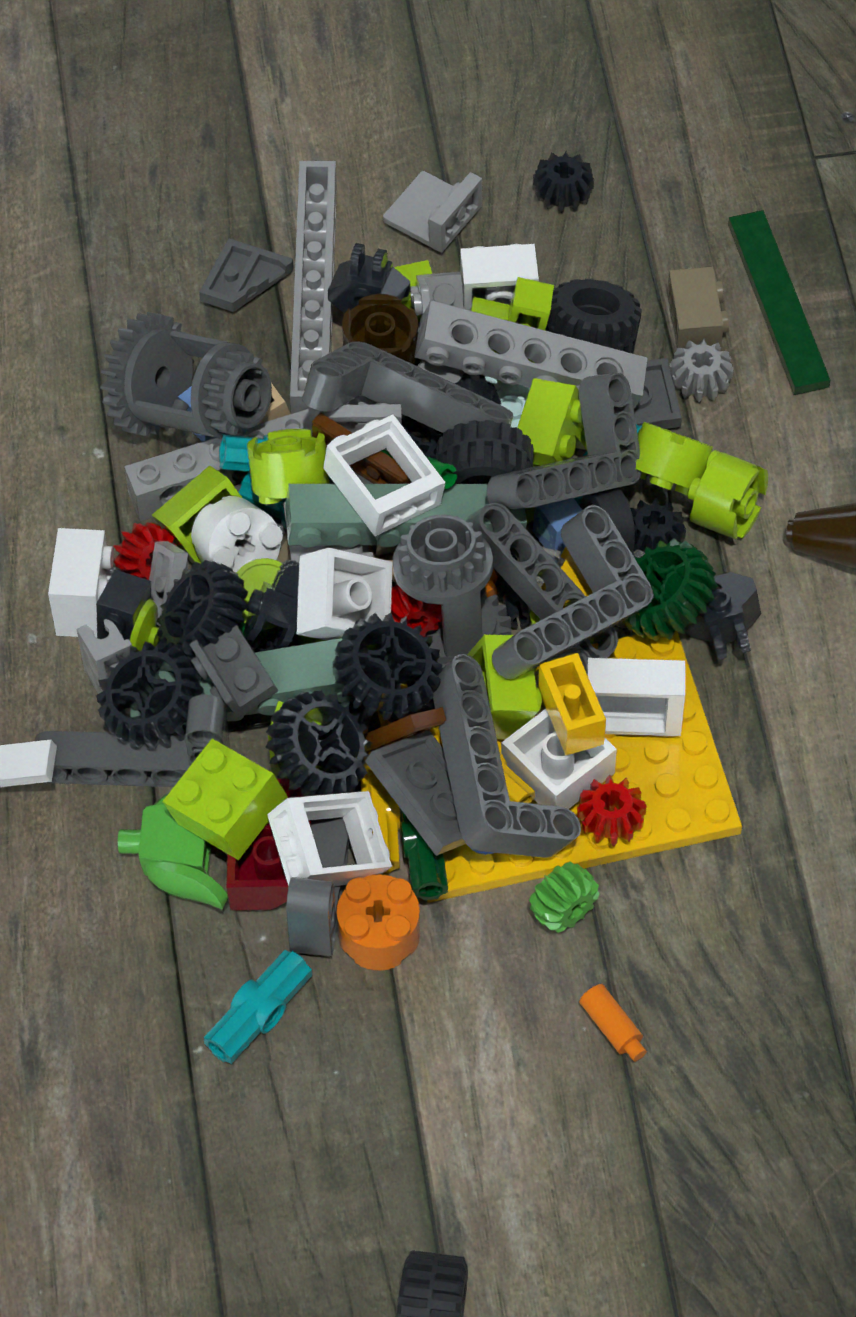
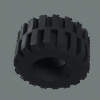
M587 278L585 280L574 279L570 280V283L563 282L559 284L558 288H554L550 315L545 331L633 354L642 309L638 299H635L630 291L623 290V287L617 284Z
M493 420L469 421L467 424H457L454 426V429H447L443 433V437H440L437 442L436 460L448 463L456 468L455 472H450L457 474L454 484H488L490 479L496 475L532 468L534 448L529 436L524 435L523 431L517 427H510V424L504 422L496 423Z
M412 1250L407 1256L403 1267L396 1317H464L468 1280V1265L465 1257Z

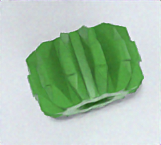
M571 861L567 862L562 867L556 866L549 875H544L541 883L535 885L536 891L529 899L531 903L530 909L543 926L546 925L550 930H556L558 933L562 932L567 927H574L577 921L584 919L585 914L593 909V903L600 894L598 892L599 885L593 880L594 877L586 869H583L579 864H573Z

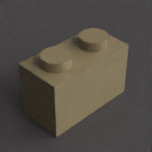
M713 267L669 270L667 294L676 347L685 348L688 340L699 345L703 338L707 345L712 346L719 342L721 347L722 335L729 331L727 310L721 311L720 303H723V285L721 281H715Z

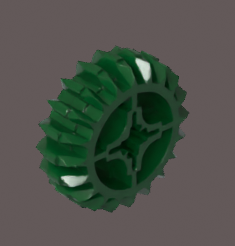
M675 539L671 540L668 544L659 541L656 549L646 547L643 556L640 558L634 556L651 585L653 598L646 607L623 621L629 630L632 629L636 635L641 636L643 639L652 638L657 642L661 637L670 640L675 631L684 634L685 627L690 623L697 625L696 617L700 613H708L705 604L714 600L712 591L718 586L714 578L716 573L707 556L687 541L681 543Z

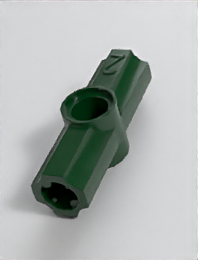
M402 811L401 835L404 857L408 858L412 890L416 897H420L423 900L438 899L441 895L448 893L444 853L436 856Z

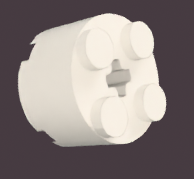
M237 496L223 497V500L213 505L208 504L196 517L192 527L191 538L201 562L205 560L215 561L237 572L243 565L255 559L269 558L277 560L283 538L282 530L269 514L248 500Z

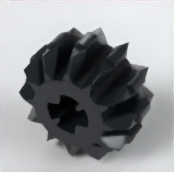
M565 151L562 156L558 157L551 152L548 160H540L537 170H535L533 175V185L535 186V194L538 201H545L547 209L558 206L562 213L565 207H570L576 211L579 203L587 204L590 193L594 189V178L590 163L583 162L580 154L569 157L567 151Z
M656 497L652 504L648 505L640 499L637 509L630 508L635 530L633 556L639 558L643 556L646 547L656 549L659 541L668 544L671 540L675 539L682 543L683 539H685L686 528L683 524L682 512H673L672 502L661 506Z

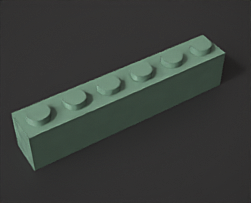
M288 484L285 504L288 545H301L303 547H315L317 545H340L343 547L380 545L382 547H393L399 545L402 535H408L410 531L409 526L415 525L423 518L434 515L458 516L466 521L471 514L489 504L487 498L488 484H454L449 489H444L441 505L377 536L372 534L336 484ZM364 484L375 500L408 485ZM526 509L509 510L526 529ZM484 517L485 527L493 532L491 521Z
M342 638L256 652L257 657L279 691L239 718L229 706L226 707L227 721H238L243 719L245 715L257 713L273 715L278 701L285 702L290 698L294 699L298 694L306 693L307 691L311 694L314 691L322 690L325 696L337 693L338 702H354L355 698L353 696L342 697V690L345 685L335 683V675L338 671L332 668V662L335 656H337L335 655V648L338 642L342 641ZM367 647L359 650V653H368L369 650ZM159 671L161 679H166L168 682L176 681L174 673ZM210 677L205 680L202 678L200 685L204 688V695H212L210 689L215 686ZM131 708V718L141 719V713Z

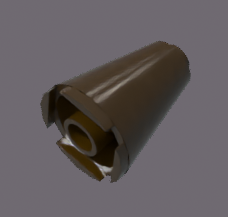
M856 503L797 512L794 520H788L786 530L787 542L793 544L795 551L856 569Z

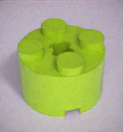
M643 422L638 432L640 456L636 460V469L642 471L641 479L645 480L647 474H650V483L671 490L675 483L677 484L675 491L688 495L693 480L696 477L702 478L713 447L659 426Z
M309 429L277 430L267 433V441L258 443V438L255 437L247 443L252 490L258 495L259 503L275 504L282 501V498L287 497L288 484L330 483L329 475L323 468L326 454L325 436L320 432L317 438L311 437V430Z
M713 450L707 460L706 470L702 478L696 477L688 492V498L694 500L690 521L730 538L745 537L760 513L761 507L756 505L759 493L766 495L768 471L745 460Z

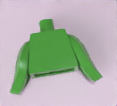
M169 793L161 797L154 805L144 808L141 829L119 830V854H139V861L144 875L148 876V879L159 889L176 897L209 904L223 910L228 900V894L220 884L209 876L212 844L177 824L162 802Z

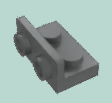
M236 625L230 633H224L218 637L219 641L217 644L209 643L202 647L195 640L190 643V646L196 654V657L191 660L204 680L210 677L215 685L210 689L212 696L223 700L225 708L229 706L239 718L279 690L246 637Z

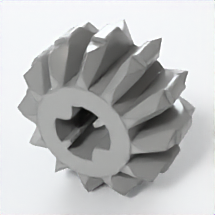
M704 338L699 345L688 340L685 348H677L674 353V359L670 363L674 388L682 390L684 399L694 395L698 403L702 400L703 396H707L714 401L718 393H726L730 379L733 377V367L730 363L731 357L729 352L721 351L719 342L709 346Z

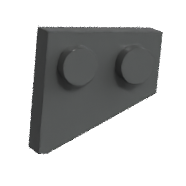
M229 238L199 291L200 301L234 312L292 272L294 268L293 258Z

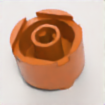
M374 874L363 878L357 877L350 880L346 885V889L341 894L337 905L338 938L341 948L354 959L356 964L370 970L392 969L400 965L401 961L410 953L412 955L417 949L420 940V909L418 899L409 882L405 879L382 874Z

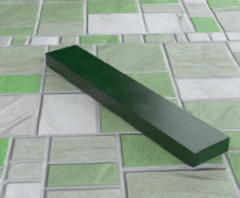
M764 210L729 217L728 226L793 394L798 395L829 388L831 381Z

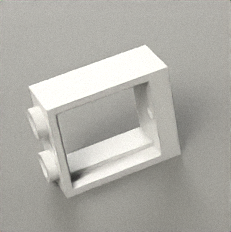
M393 414L380 421L372 420L362 429L348 436H338L327 445L324 470L374 536L441 505L445 481ZM386 448L412 483L375 500L349 465Z
M588 658L587 675L606 718L605 734L681 736L685 703V661Z
M369 791L287 798L267 814L288 886L291 877L333 881L334 886L347 885L353 878L383 874L392 867L389 849L384 842L378 822V814L373 806ZM343 817L357 864L323 868L308 820Z

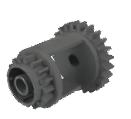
M147 312V315L138 313L136 320L127 319V329L118 328L120 340H111L110 344L114 351L112 354H105L104 356L109 362V367L101 370V374L107 376V381L100 386V389L108 391V394L102 401L103 404L111 405L107 416L114 417V425L122 427V431L149 436V433L159 434L160 428H174L222 439L223 435L246 434L247 428H255L265 416L271 401V379L267 368L261 365L262 359L254 357V354L243 345L181 332L182 324L173 322V317ZM192 356L202 358L195 375H193L194 360ZM191 382L192 412L187 411L189 405L186 402L178 399L180 394L190 388Z
M451 515L426 517L415 525L409 526L410 531L408 535L401 536V542L394 552L393 573L399 587L412 598L430 604H441L442 621L438 622L439 629L429 630L426 632L425 637L433 636V643L430 648L440 650V657L437 662L443 664L442 668L457 655H467L484 634L511 635V618L507 616L506 605L498 604L497 595L487 598L485 586L493 572V555L481 531L474 532L472 522L467 523L460 517Z

